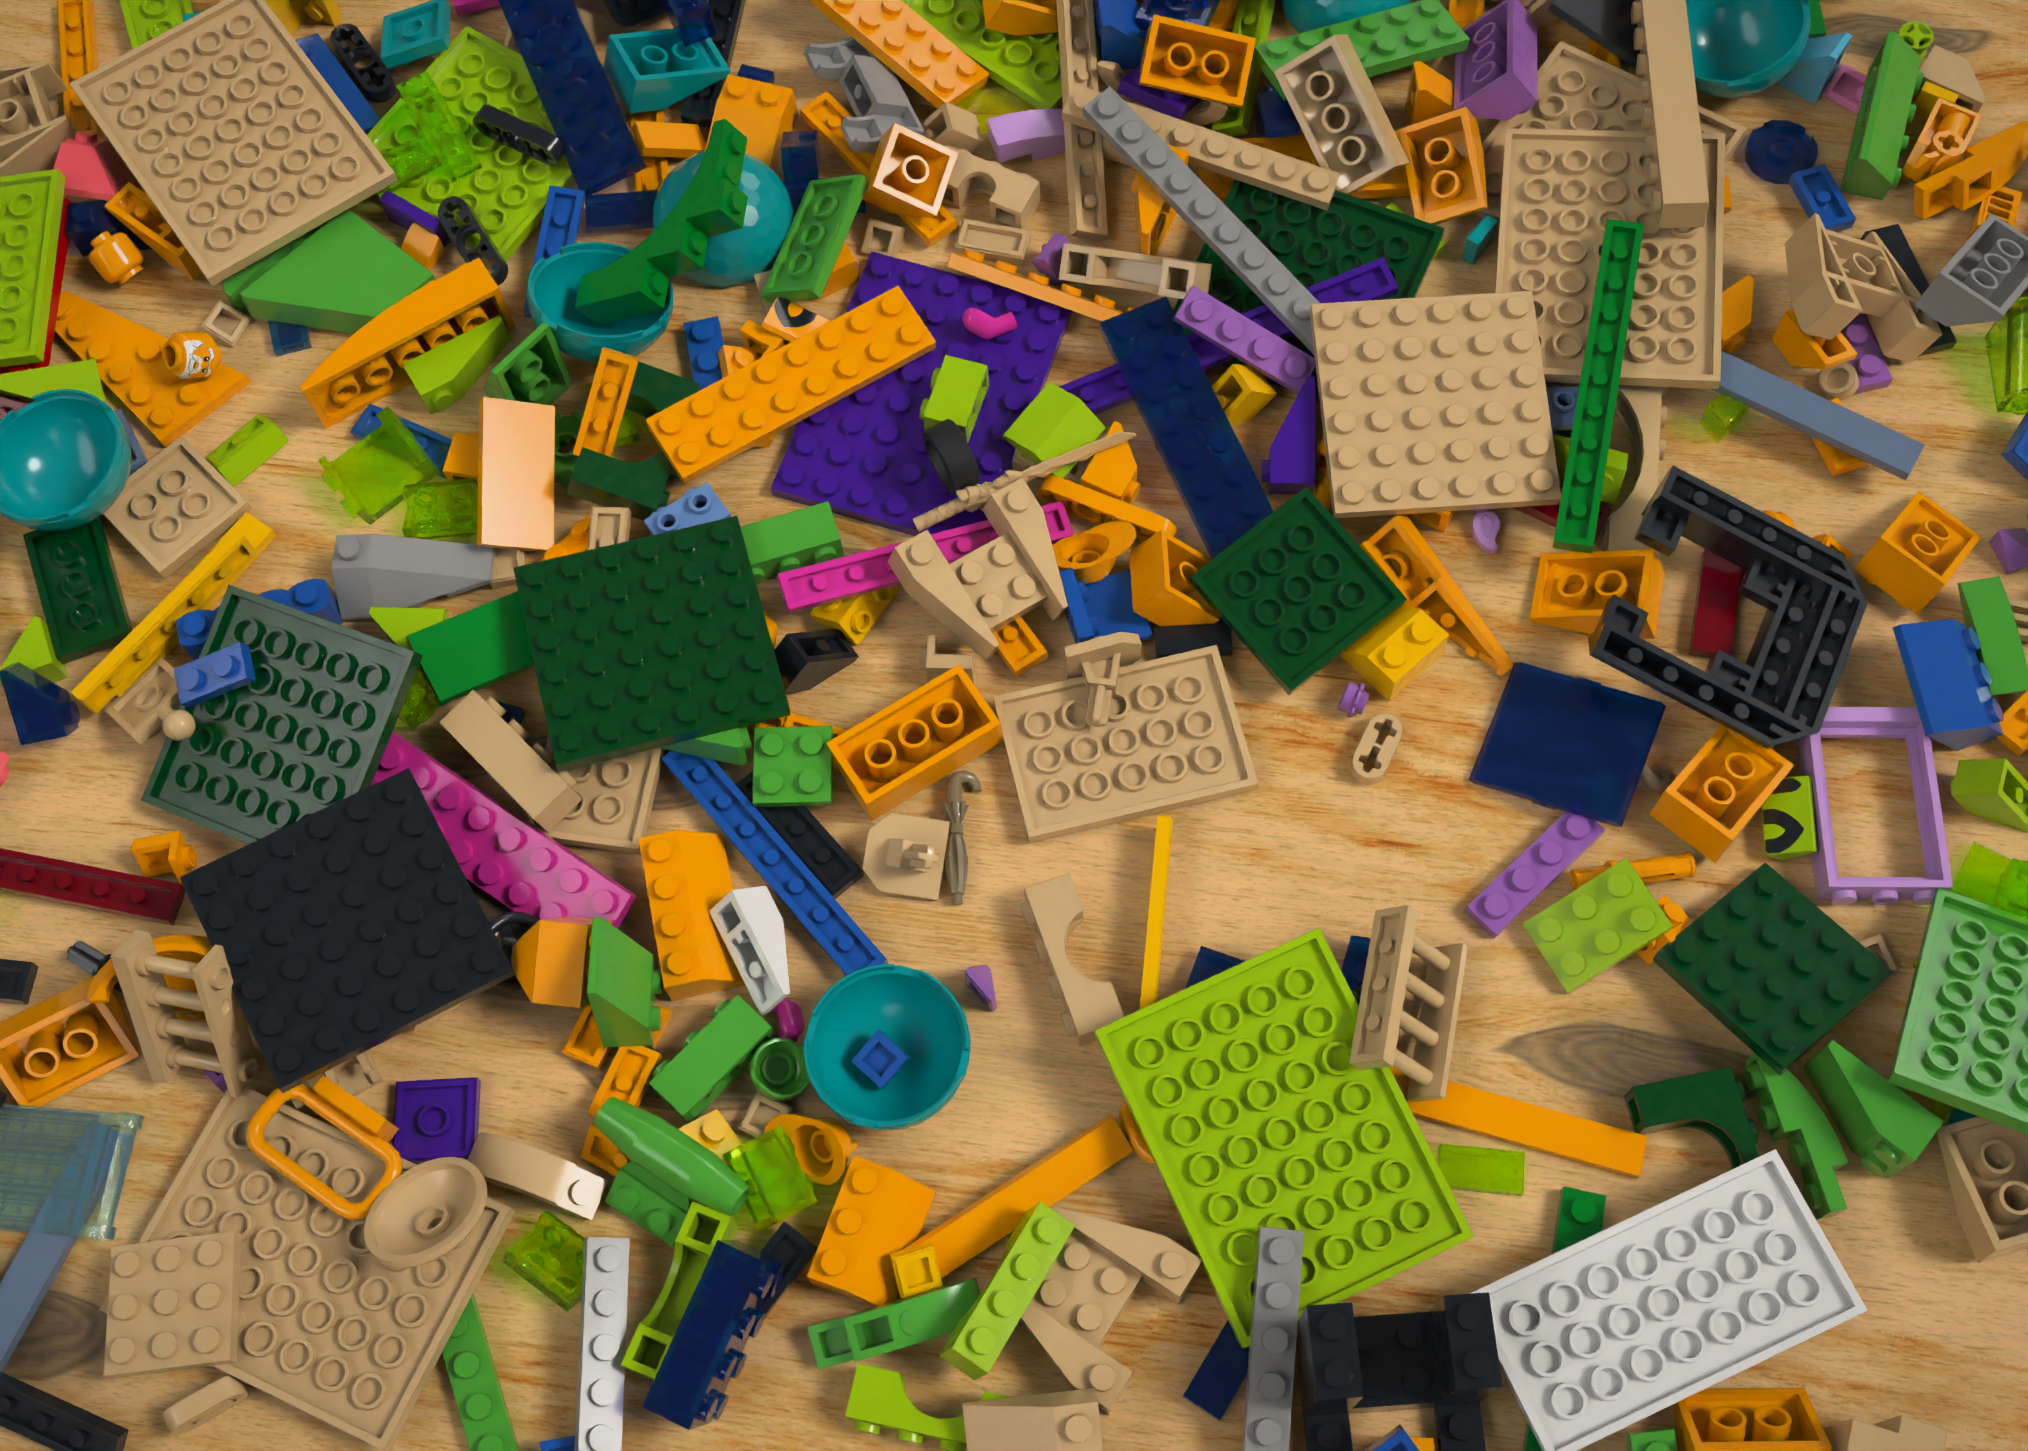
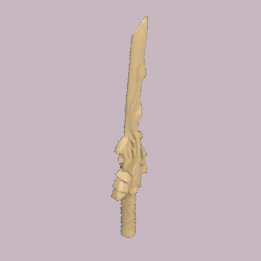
M1118 431L1057 457L1047 459L1022 472L1007 470L1005 474L996 478L993 482L974 484V486H967L963 490H956L958 498L912 520L918 532L964 510L973 512L980 508L982 511L993 493L1021 478L1024 479L1026 484L1037 477L1044 478L1060 467L1076 461H1085L1097 452L1122 444L1137 436V434Z

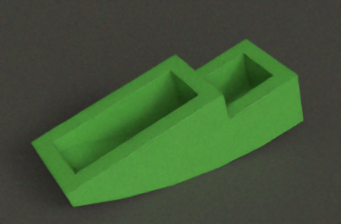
M2000 576L1957 583L1964 624L1968 628H1973L1980 642V649L1976 650L1980 663L1987 667L1991 676L1992 684L1988 685L1990 695L1994 696L2028 690V668L2022 642Z

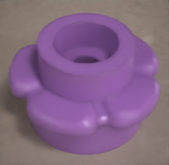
M1349 681L1337 710L1347 713L1348 718H1351L1354 712L1360 715L1363 712L1370 694L1363 691L1365 683L1361 682L1358 685Z

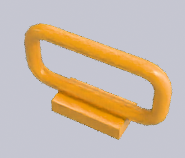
M322 1075L313 1088L300 1084L282 1093L277 1087L268 1095L247 1125V1143L250 1150L258 1158L334 1213L348 1220L366 1218L371 1206L380 1193L402 1174L403 1163L400 1154L389 1143L399 1128L324 1075ZM290 1099L299 1100L384 1161L385 1172L363 1201L359 1203L348 1201L264 1139L263 1134L266 1125L286 1101Z

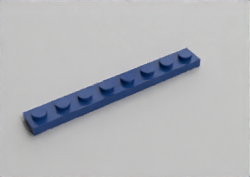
M670 751L661 758L664 765L845 976L865 967L888 964L885 956L714 760Z

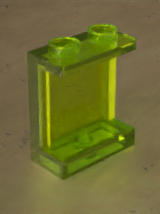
M388 406L376 414L382 422L381 426L336 460L329 461L325 456L318 460L325 470L321 477L334 492L337 490L341 492L344 499L340 503L353 519L358 516L370 525L440 473V470L403 420Z

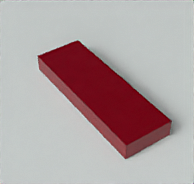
M1704 549L1701 556L1689 654L1711 658L1716 651L1720 650L1731 656L1738 602L1737 591L1740 586L1742 568L1707 549Z

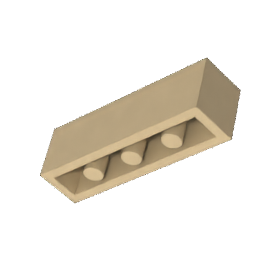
M472 690L439 723L537 823L549 832L582 800L572 789L577 782L565 770L560 772L558 770L554 771L548 765L553 758L537 742L531 747L525 741L529 733L514 719L507 723L501 717L506 710L492 696L489 695L484 700Z

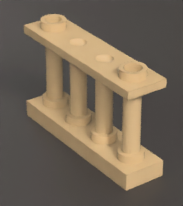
M1409 905L1375 910L1349 1064L1359 1070L1391 1066L1410 1077L1406 1098L1410 1102L1445 1099L1468 946L1464 943L1440 947L1431 946L1415 935L1418 911ZM1412 953L1428 963L1425 982L1409 972ZM1406 990L1422 1000L1419 1020L1402 1010ZM1399 1028L1416 1038L1413 1059L1396 1049Z
M134 930L110 957L152 1081L167 1083L176 1071L184 1065L223 1073L230 1097L238 1098L248 1084L255 1079L260 1070L242 1009L231 988L233 979L223 946L215 944L199 963L157 956L150 932ZM163 974L194 980L198 993L168 988ZM173 1006L204 1012L207 1024L178 1019ZM183 1037L214 1043L217 1055L187 1049Z

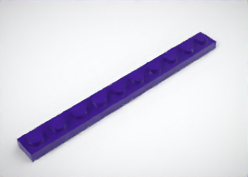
M1384 257L1306 289L1320 303L1384 300L1396 295L1399 287ZM1266 305L1242 313L1243 316L1283 340L1294 336L1289 328ZM1192 333L1059 387L1080 398L1096 415L1236 358L1199 335Z

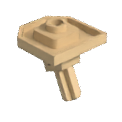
M1117 632L1064 647L1065 680L1083 676L1087 691L1089 692L1085 715L1086 723L1094 727L1106 726L1108 723L1112 696L1116 694L1119 668L1131 665L1141 659L1142 644L1138 634Z
M890 813L868 830L862 869L881 892L938 900L950 821Z

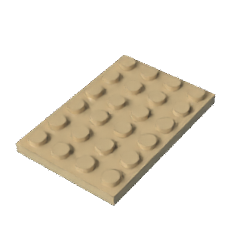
M1217 645L1120 667L1116 694L1112 696L1109 719L1106 726L1094 727L1085 721L1089 692L1087 691L1083 676L993 696L997 718L1002 726L1003 742L1029 843L1258 789L1257 777Z

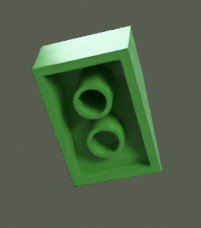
M543 322L491 370L484 387L487 397L552 405L573 385L554 335L546 322Z
M593 917L587 995L603 1046H653L654 1031L661 1030V1007L655 1006L656 994L663 993L661 969H656L652 953L602 917Z
M1834 1040L1826 1044L1803 1066L1850 1150L1860 1157L1861 1164L1867 1170L1876 1175H1884L1886 1178H1889L1915 1162L1944 1122L1894 1084L1889 1083L1886 1078Z

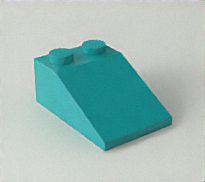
M704 26L609 35L603 66L629 113L662 110L726 78L731 71Z

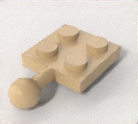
M162 657L104 710L141 745L147 739L156 736L162 728L166 736L175 741H183L190 738L196 728L193 716L187 711L178 710L180 700L174 667Z

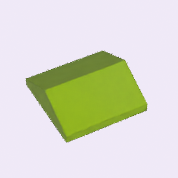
M1048 382L1004 433L1003 438L1038 465L1047 459L1057 457L1096 441L1105 431L1106 427L1080 398ZM1079 461L1060 467L1049 475L1065 478Z

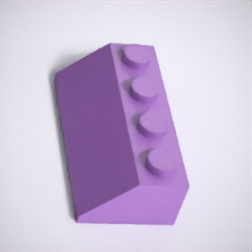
M1504 0L1462 29L1470 39L1468 48L1465 51L1456 53L1454 110L1467 107L1472 115L1477 118L1509 120L1517 114L1527 112L1538 101L1537 22L1518 0Z

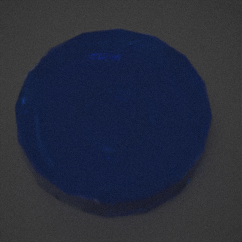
M1771 120L1751 132L1744 149L1745 162L1750 170L1762 180L1774 184H1789L1788 181L1792 173L1814 166L1818 156L1817 142L1813 136L1810 139L1809 135L1805 133L1806 129L1797 123L1787 120Z

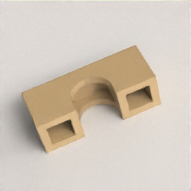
M945 145V147L957 152L958 155L942 202L960 209L970 195L985 193L992 196L989 200L991 222L1025 229L1040 204V181L1035 180L1026 173H1017L1007 169L998 162L987 161L974 156L965 149H957Z

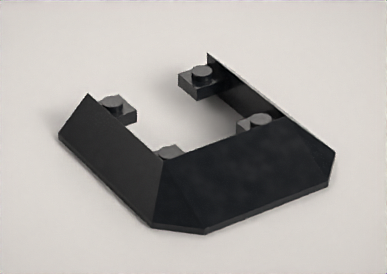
M1673 465L1641 513L1644 517L1634 539L1669 557L1675 551L1682 536L1746 570L1737 593L1767 608L1747 661L1743 663L1718 650L1711 656L1706 671L1700 670L1641 639L1639 635L1649 613L1616 595H1613L1607 601L1595 631L1588 637L1590 656L1767 749L1817 734L1821 729L1867 606V602L1845 555Z

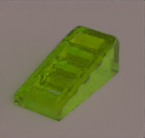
M1721 395L1707 404L1700 420V425L1716 443H1719L1746 414L1750 407L1745 406V403L1728 395Z

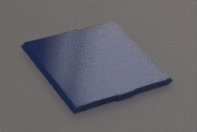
M1515 662L1468 780L1474 784L1530 800L1533 804L1553 810L1559 809L1611 826L1622 827L1666 706L1662 702L1606 687L1599 682L1581 677L1575 678L1522 662Z

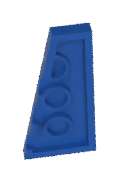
M316 33L295 40L367 135L380 121V118L319 34Z

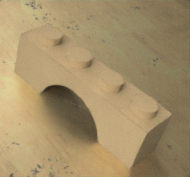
M1063 243L1059 279L1091 285L1126 288L1154 293L1159 296L1184 299L1188 290L1193 285L1208 294L1212 264L1085 244Z
M1067 873L1024 888L1026 902L1021 903L1020 907L1026 925H1034L1039 936L1038 939L1033 940L1041 963L1048 961L1053 975L1047 976L1051 993L1055 1000L1062 998L1066 1012L1061 1013V1018L1068 1037L1075 1035L1080 1047L1097 1041L1094 1035L1095 1030L1125 1016L1112 982L1095 981L1081 975L1074 969L1067 958L1065 947L1068 938L1074 929L1084 921L1083 906L1071 875Z

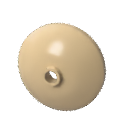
M457 1157L432 1159L407 1170L393 1180L380 1193L371 1206L364 1225V1240L367 1248L378 1261L392 1267L422 1265L449 1253L471 1233L483 1213L487 1200V1184L484 1176L473 1163Z

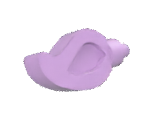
M1490 509L1474 510L1475 516L1471 525L1474 540L1483 551L1489 554H1496L1499 546L1495 543V538L1500 529V520Z

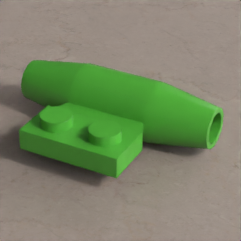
M610 1097L599 1109L594 1119V1125L631 1160L619 1169L605 1200L607 1204L671 1247L675 1245V1240L693 1200L729 1216H734L741 1209L750 1194L751 1187L714 1152L661 1117L616 1097Z

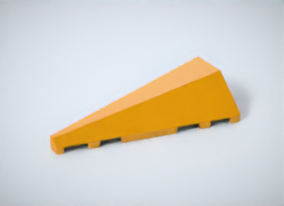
M1406 514L1395 516L1368 540L1359 545L1407 598L1404 605L1422 609L1449 634L1450 640L1465 649L1464 652L1472 658H1479L1494 668L1499 676H1502L1515 666Z

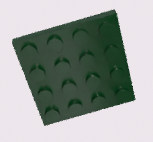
M1307 487L1191 575L1189 580L1288 695H1291L1404 605L1407 600L1402 592Z
M1767 863L1761 865L1679 933L1671 944L1667 943L1653 958V961L1779 1075H1782L1873 995L1894 973Z

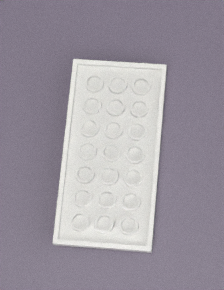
M1776 1149L1470 1293L1489 1292L1499 1365L1542 1451H1577L1868 1311Z

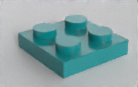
M432 0L384 16L381 60L387 69L398 65H407L413 60L428 55H438L444 50L449 49L451 6L447 0Z

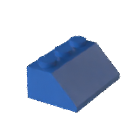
M1093 0L1094 25L1100 61L1118 63L1122 70L1135 69L1141 64L1147 32H1141L1140 27L1144 26L1143 5H1137L1136 0Z
M1955 619L1901 624L1893 627L1926 736L1959 751L2003 735L1999 723L2003 721V713L1998 702L1991 698L1988 685L1992 684L1991 676L1987 667L1979 661L1976 650L1980 649V642L1973 628H1968Z

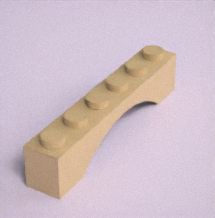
M1619 385L1615 413L1621 419L1629 434L1635 454L1636 473L1633 491L1623 505L1608 519L1602 533L1601 551L1653 549L1634 538L1644 517L1641 513L1664 478V471L1658 470L1659 460L1662 461L1666 447V439L1660 438V428H1664L1667 418V406H1661L1662 396L1665 397L1668 387ZM1655 550L1657 557H1659L1660 552Z

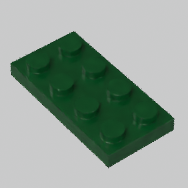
M101 516L88 524L69 530H34L23 534L56 659L64 664L120 643L133 630Z

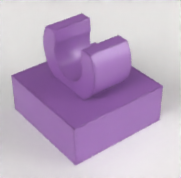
M1054 234L1047 244L1042 245V251L1037 258L1031 260L1038 272L1045 273L1050 278L1049 281L1052 285L1062 286V283L1065 282V280L1059 279L1063 243H1070L1065 234Z

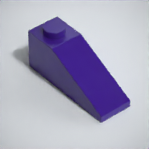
M1315 376L1307 377L1270 447L1268 460H1261V482H1268V494H1297L1305 487L1313 493L1315 487Z

